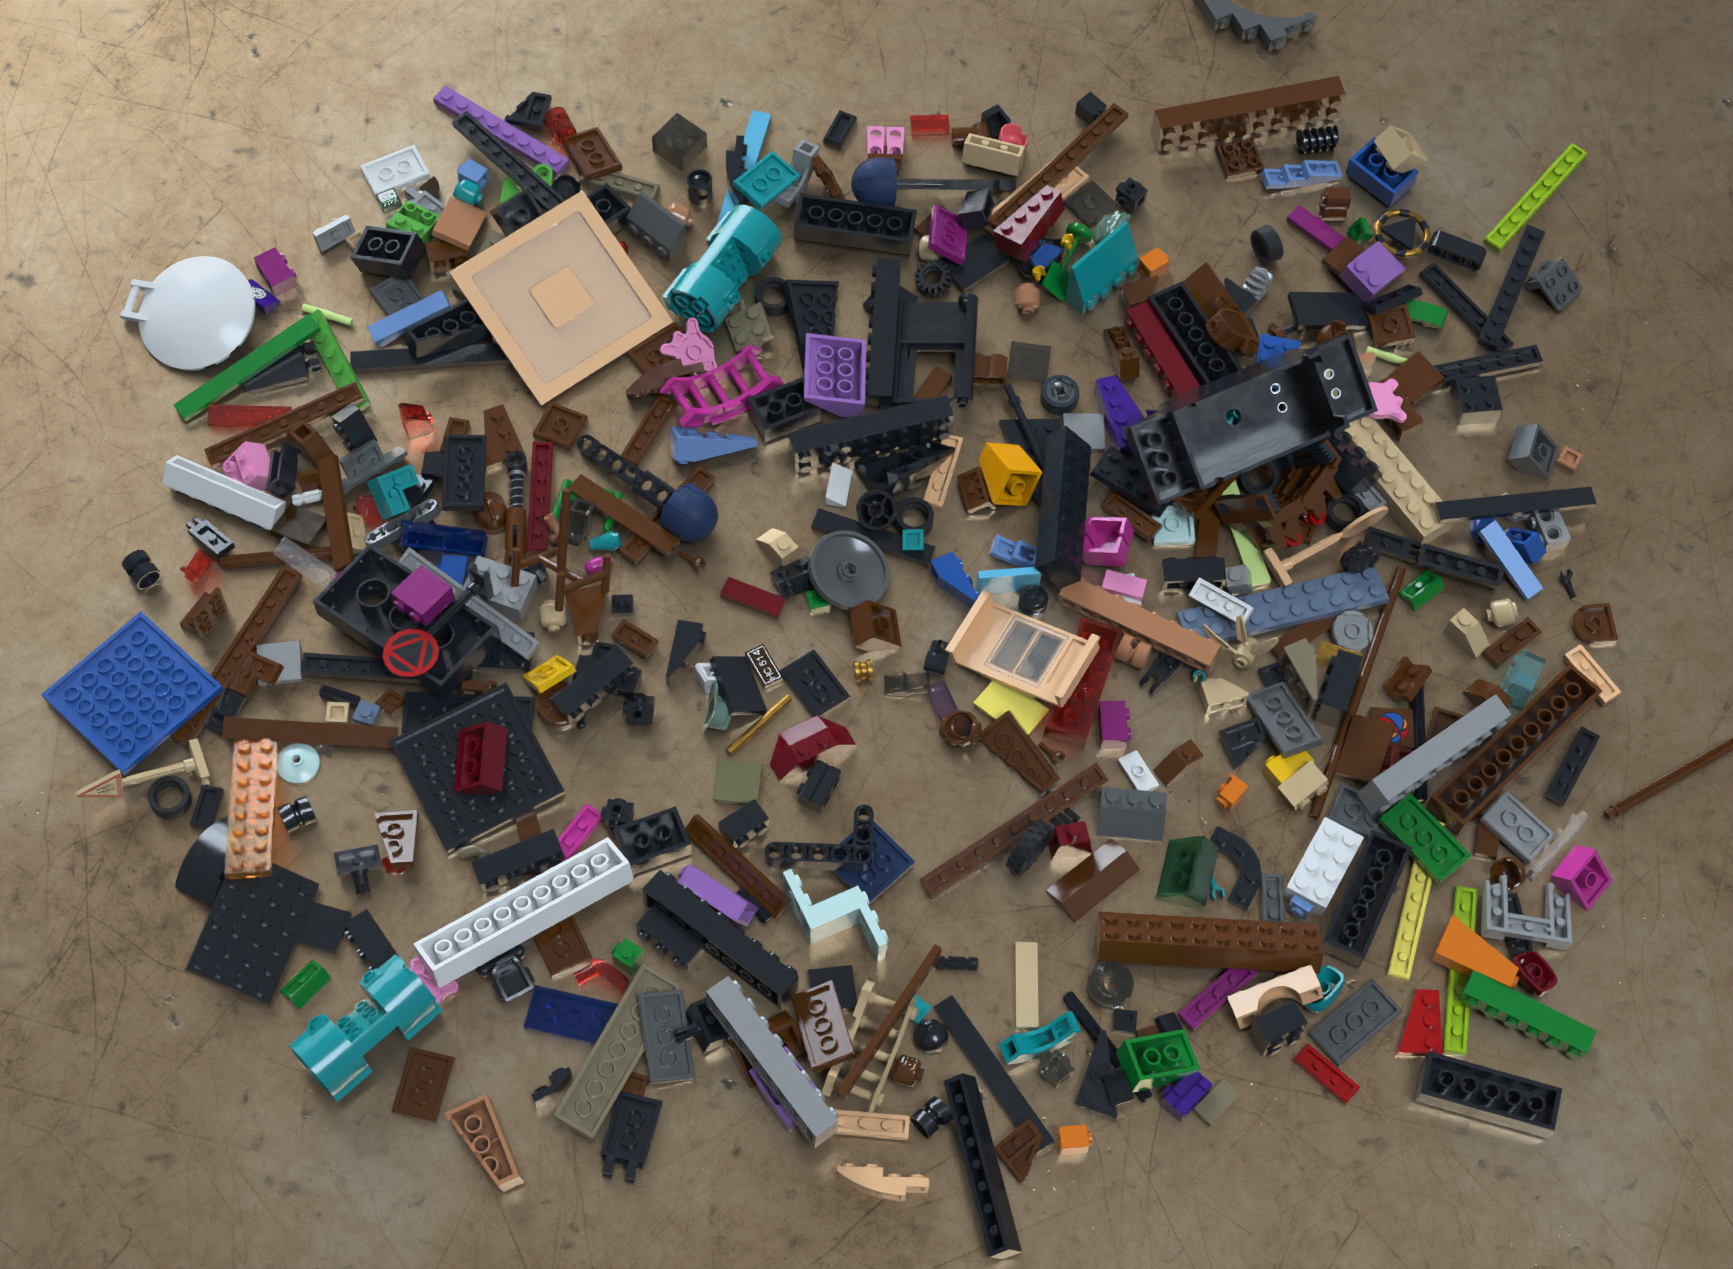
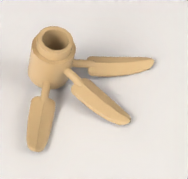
M1241 614L1236 617L1235 622L1236 636L1240 641L1236 650L1216 635L1206 624L1203 626L1207 636L1216 640L1221 645V649H1228L1234 653L1232 660L1239 668L1251 667L1257 654L1262 655L1268 652L1278 643V637L1271 638L1260 644L1255 638L1247 637L1245 623Z

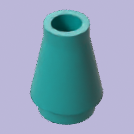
M613 530L589 539L591 550L616 551L618 548H621L620 534Z

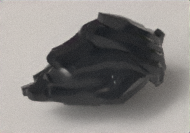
M1358 541L1355 546L1343 552L1340 564L1346 572L1349 571L1353 574L1362 573L1366 567L1370 566L1373 568L1376 566L1382 550L1374 548L1373 543L1368 545L1364 543L1362 545V542Z

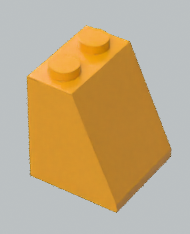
M986 442L979 457V462L993 504L1027 506L1042 475V471L1020 445Z

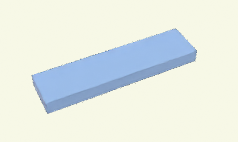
M1496 520L1477 532L1498 563L1505 567V573L1524 600H1528L1543 589Z

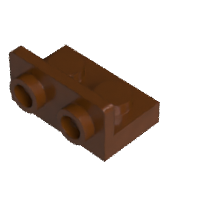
M979 466L957 476L966 509L970 514L987 506L992 510L996 508V504H993L982 469Z
M1403 656L1383 684V688L1393 701L1411 702L1432 673L1429 665L1412 664L1407 656Z

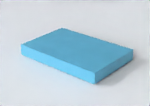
M1035 567L979 571L975 591H978L980 594L983 590L990 592V594L1021 592L1028 585H1039L1042 574Z

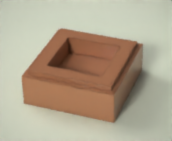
M1565 446L1555 465L1574 473L1584 455Z

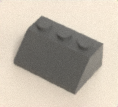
M641 191L626 217L627 229L632 235H637L641 238L645 245L654 248L661 257L672 261L687 247L686 224Z
M1102 787L1099 796L1097 837L1162 843L1167 793Z

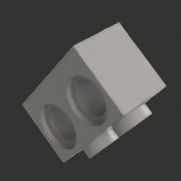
M1559 511L1529 515L1528 525L1534 532L1539 533L1547 552L1567 547L1571 537Z

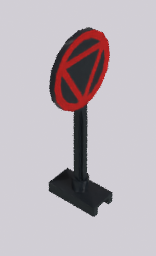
M472 562L467 568L471 583L466 587V591L427 631L407 629L392 636L384 646L383 651L386 668L393 675L403 679H415L433 670L438 662L440 652L437 641L434 639L437 633L473 596L475 597L478 594L487 601L494 596L489 572L485 571L482 575L479 574L476 564Z

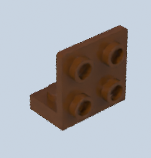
M216 587L211 594L204 592L179 623L180 626L200 639L205 634H209L217 619L221 618L226 612L227 605L221 589Z

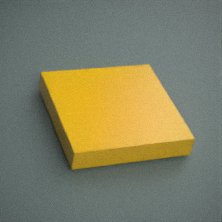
M555 655L522 677L525 683L541 694L576 672L573 664L561 656Z

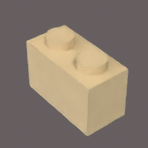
M1311 760L1278 786V790L1293 809L1297 811L1299 808L1301 810L1306 808L1311 803L1310 799L1315 795L1320 796L1326 792L1329 782Z

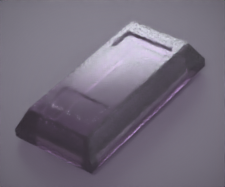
M945 680L925 687L940 722H942L945 715L958 710Z

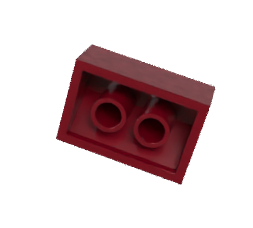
M484 722L460 729L454 783L455 793L488 795L502 791L508 728Z

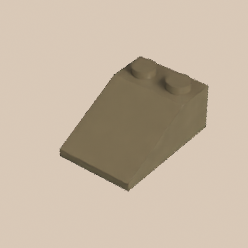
M1304 638L1283 647L1278 664L1298 704L1307 717H1310L1318 699L1316 651L1314 646L1309 644L1307 639Z

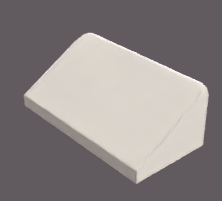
M832 463L825 505L846 508L852 477L851 470Z

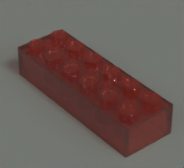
M1084 617L1081 619L1076 636L1086 640L1090 638L1091 634L1099 636L1100 640L1098 643L1100 649L1063 708L1052 705L1043 737L1080 749L1085 748L1122 634V629Z

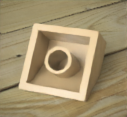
M1390 125L1374 140L1377 145V152L1385 157L1387 160L1386 165L1392 171L1404 173L1428 162V159L1413 137L1405 130Z

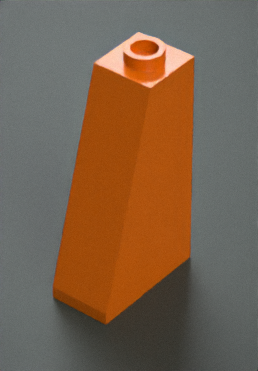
M1451 916L1432 961L1467 977L1475 970L1514 989L1519 980V977L1516 976L1519 968L1457 917Z

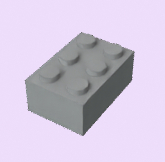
M477 556L475 564L478 573L482 575L485 571L489 572L494 596L489 601L478 594L476 596L503 616L522 622L538 588L537 575L520 570L519 586L512 587L511 566ZM469 575L463 586L465 588L471 583Z

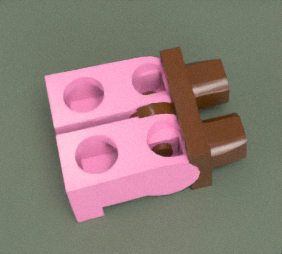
M867 126V159L893 158L898 177L903 164L904 127H887L886 146H884V127ZM878 132L881 135H871V133ZM896 132L899 133L900 136H892L890 134Z

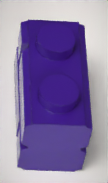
M1199 1071L1177 1079L1178 1082L1173 1087L1169 1085L1161 1094L1163 1096L1160 1103L1161 1106L1180 1122L1205 1097L1213 1086Z

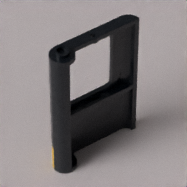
M971 293L962 294L959 296L958 302H906L903 299H899L892 391L893 405L902 406L931 399L914 397L916 354L918 352H955L954 395L948 399L951 407L965 409L972 405L978 297Z

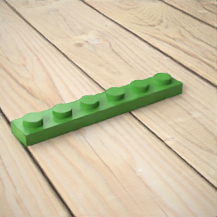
M317 309L310 316L318 324L321 331L311 338L338 389L356 381L364 401L355 406L363 411L371 405V402L323 312Z

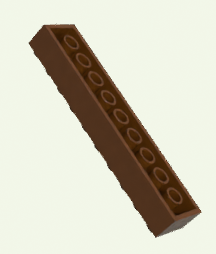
M1339 76L1158 109L1154 112L1150 134L1156 151H1168L1173 148L1188 147L1200 143L1205 144L1210 141L1242 137L1253 133L1259 134L1263 131L1279 130L1290 126L1296 127L1301 124L1316 123L1327 119L1333 120L1340 116L1346 93Z
M1570 663L1431 796L1426 807L1459 835L1598 700L1602 690Z
M1098 912L1096 926L1097 961L1293 972L1300 967L1311 965L1314 972L1320 974L1323 947L1319 924Z

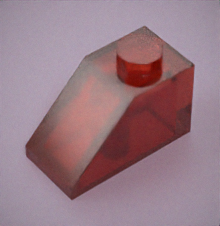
M398 404L402 425L410 441L433 432L431 425L434 423L430 411L426 413L423 405Z

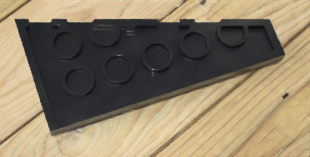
M787 279L783 283L803 375L805 373L806 333L834 336L836 318L834 312L835 304L837 303L836 291L839 287V281Z
M1060 418L1027 419L1045 457L1047 434L1061 428ZM999 420V425L1006 435L1008 444L1020 445L1041 470L1019 420ZM1043 472L1032 494L1039 507V512Z

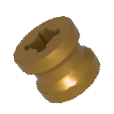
M871 659L861 663L853 661L856 682H860L862 679L873 680Z

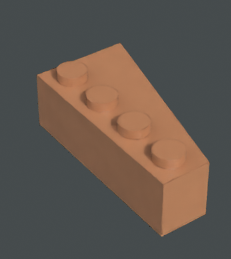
M487 1094L445 1112L447 1118L503 1192L525 1183L493 1101Z

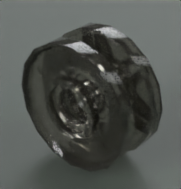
M1104 961L1091 969L1087 978L1086 993L1090 1002L1095 1007L1103 1011H1115V1009L1123 1008L1129 1002L1133 992L1134 979L1125 965L1119 962ZM1108 982L1113 983L1115 988L1107 989L1104 984Z

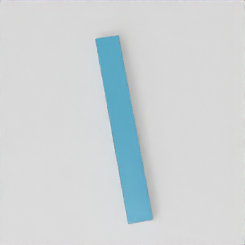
M752 110L744 135V144H748L747 156H743L745 169L747 170L758 162L771 120V114ZM728 189L717 224L727 212H731L735 207Z

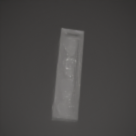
M1582 810L1577 816L1573 814L1565 823L1568 827L1565 830L1561 828L1553 837L1555 840L1553 844L1547 843L1540 851L1542 856L1538 860L1534 858L1527 866L1529 869L1526 875L1527 879L1531 882L1534 881L1584 824L1589 816Z

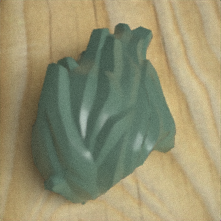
M1116 211L1112 216L1104 215L1093 231V241L1095 244H1099L1123 222H1127L1131 216L1126 214V212L1121 214L1120 211Z

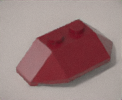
M817 715L779 733L770 766L779 782H782L809 769L811 765L815 766L818 760L824 762L856 747V743L846 727Z

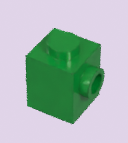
M626 938L622 943L618 942L611 952L613 954V965L630 976L633 975L644 960L643 949Z

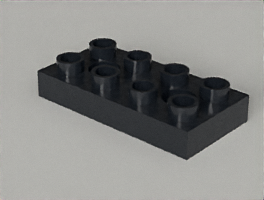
M369 544L313 600V603L320 617L383 658L384 646L392 636L407 629L427 631L457 599H454L426 627L419 622H413L406 612H400L394 607L391 594L413 571L372 544ZM387 596L385 600L379 604H364L366 599L369 597L379 599ZM466 605L434 637L436 640H444L450 637L451 640L446 645L438 647L440 651L439 658L433 670L424 676L415 678V680L444 699L459 686L501 641L498 626Z

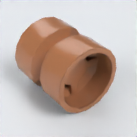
M1125 633L1117 648L1115 658L1123 662L1129 660L1132 666L1142 670L1153 645L1143 640L1138 642L1136 637Z

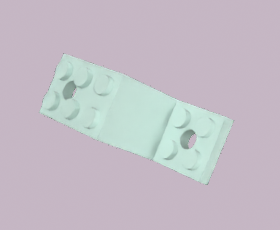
M791 869L783 872V890L791 900L790 904L810 945L859 924L877 962L885 959L889 939L885 930H880L877 924L879 923L878 916L874 910H870L868 906L869 899L865 891L861 892L859 886H856L812 905L808 894H803L800 888L802 883L797 874L794 875Z

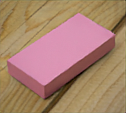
M1106 570L1102 587L1109 593L1142 601L1147 580Z

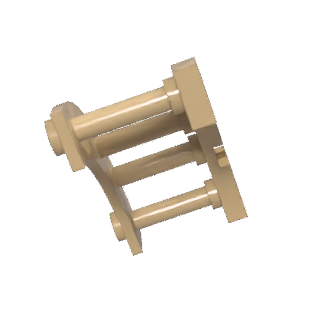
M868 980L861 990L853 1013L856 1021L852 1020L848 1029L854 1050L860 1053L863 1052L867 1045L859 1043V1040L855 1039L859 1028L863 1029L866 1027L877 1031L881 1023L867 1019L868 1016L864 1015L868 1004L872 1005L874 1003L891 1010L896 1003L876 995V992L873 991L875 983ZM913 997L909 1006L903 1012L905 1018L900 1031L893 1028L888 1035L897 1039L892 1053L888 1054L878 1050L873 1057L887 1063L883 1075L880 1076L865 1070L860 1077L878 1084L876 1091L872 1092L855 1085L850 1092L872 1101L868 1112L873 1113L876 1105L880 1107L885 1094L882 1092L890 1075L893 1061L897 1057L909 1021H914L918 1008L915 1007L917 998ZM849 1061L831 1067L822 1090L823 1095L830 1097L833 1090L838 1091L839 1086L843 1082L842 1077H840L841 1073H849L853 1065L849 1064Z

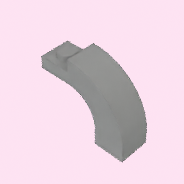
M804 139L798 143L793 150L790 166L801 177L795 184L773 200L774 202L787 208L793 202L797 203L800 193L804 192L813 173L812 167L815 166L812 158L818 155L820 146Z

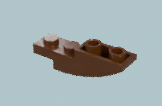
M681 358L658 365L634 381L626 390V395L631 394V398L643 396L644 391L650 390L651 394L658 393L665 385L666 378L681 377L680 375L689 374V377L700 375V371L704 370L703 362L683 366Z

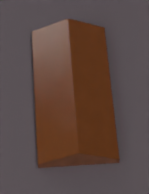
M1110 839L1048 888L1046 893L1074 923H1077L1140 872V869L1128 851Z

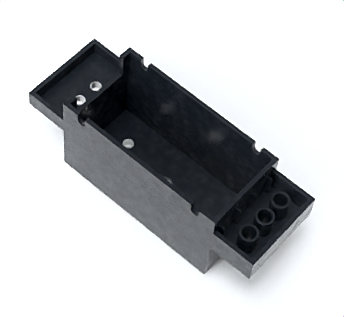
M1343 334L1309 349L1286 350L1145 410L1147 417L1128 424L1123 429L1150 502L1153 505L1159 506L1192 491L1207 489L1216 485V482L1226 481L1327 438L1329 434L1350 428L1349 423L1377 412L1378 409L1351 334ZM1327 370L1330 371V377L1328 378L1325 376ZM1273 385L1277 386V390L1275 392L1272 391ZM1333 390L1337 391L1336 397L1332 395ZM1280 404H1283L1284 409L1282 411H1280L1278 408ZM1231 409L1237 410L1240 414L1238 423L1235 425H1230L1226 421V414Z

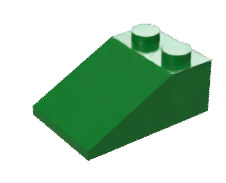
M1185 1029L1127 1039L1123 1041L1116 1051L1120 1065L1126 1071L1132 1092L1152 1089L1200 1071Z

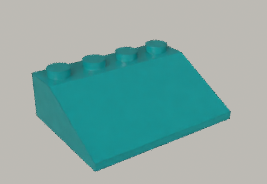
M1126 221L1070 268L1065 301L1081 314L1087 310H1092L1097 301L1101 298H1106L1111 289L1119 287L1124 278L1128 275H1133L1137 270L1138 255L1129 224Z

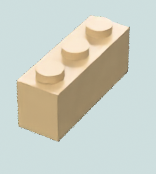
M969 133L964 142L961 163L986 168L989 171L1002 172L1010 176H1018L1023 164L1025 147Z

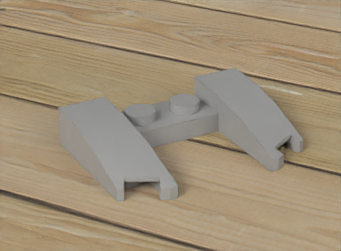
M1507 875L1500 876L1498 878L1499 883L1490 885L1489 880L1484 882L1481 937L1503 940L1507 936L1543 942L1547 948L1565 951L1572 944L1569 893L1562 898L1553 893L1555 885L1548 883L1546 885L1545 916L1542 919L1508 913Z

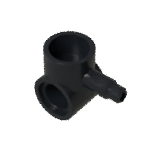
M942 640L931 641L924 662V672L944 676L950 654L945 651L948 646L947 642Z

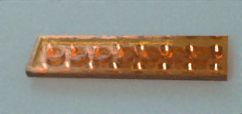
M270 739L234 741L224 873L226 879L265 877L272 874L279 742L271 741Z

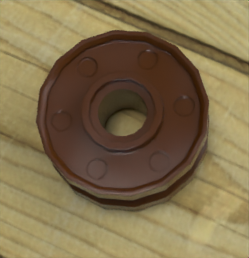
M560 681L537 695V714L541 722L549 728L556 730L566 729L577 722L573 721L569 725L552 707L551 698L569 684L567 682Z

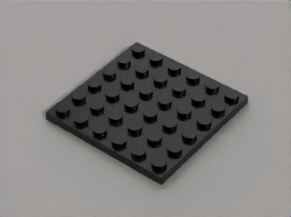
M507 682L390 740L391 746L447 853L565 794V790ZM484 722L508 728L502 791L488 795L455 793L454 783L460 729Z

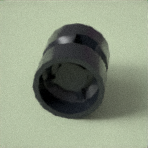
M704 169L692 170L687 176L688 199L691 203L698 206L708 204L713 197L712 176Z
M144 550L133 551L122 561V567L131 576L132 581L140 590L150 588L161 578V572L151 562V558Z
M306 795L295 799L294 804L288 802L277 807L288 833L300 829L301 824L307 826L317 821Z
M933 1096L924 1104L925 1109H918L910 1116L914 1127L926 1139H931L939 1132V1126L944 1127L953 1119L949 1108L936 1096Z

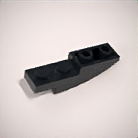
M739 135L736 136L735 150H726V181L730 197L735 206L748 205V199L732 186L733 181L747 171L743 156H747L748 144H744V136Z

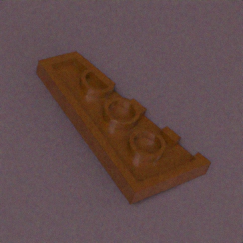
M1011 710L1005 712L982 730L979 740L983 741L992 751L1019 771L1022 776L1040 791H1046L1060 780L1058 774Z

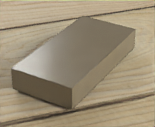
M1224 1078L1193 1111L1210 1126L1241 1093Z

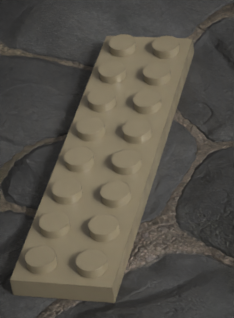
M644 963L641 965L552 1116L554 1119L590 1140L594 1138L644 1052L637 995L679 990L681 988L680 984Z

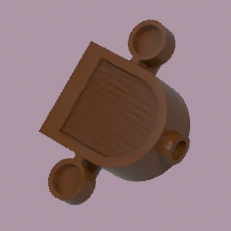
M1219 295L1213 302L1216 313L1206 322L1208 333L1224 349L1241 353L1243 357H1253L1258 352L1256 346L1260 343L1259 338L1244 313L1230 309V302L1224 296Z

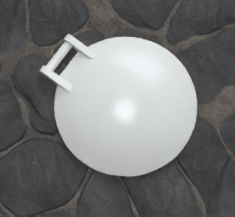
M193 257L170 266L153 282L132 279L130 283L131 290L125 308L120 314V318L139 323V330L144 345L156 359L175 369L195 371L202 370L204 367L214 363L216 365L231 356L230 353L237 346L243 344L253 325L255 299L253 298L252 287L249 281L234 265L215 257ZM143 290L145 293L138 313L132 312L138 292Z

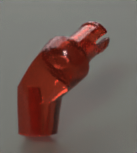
M599 958L592 959L590 965L573 973L579 986L596 976L606 980L619 990H623L629 982V979L621 971Z

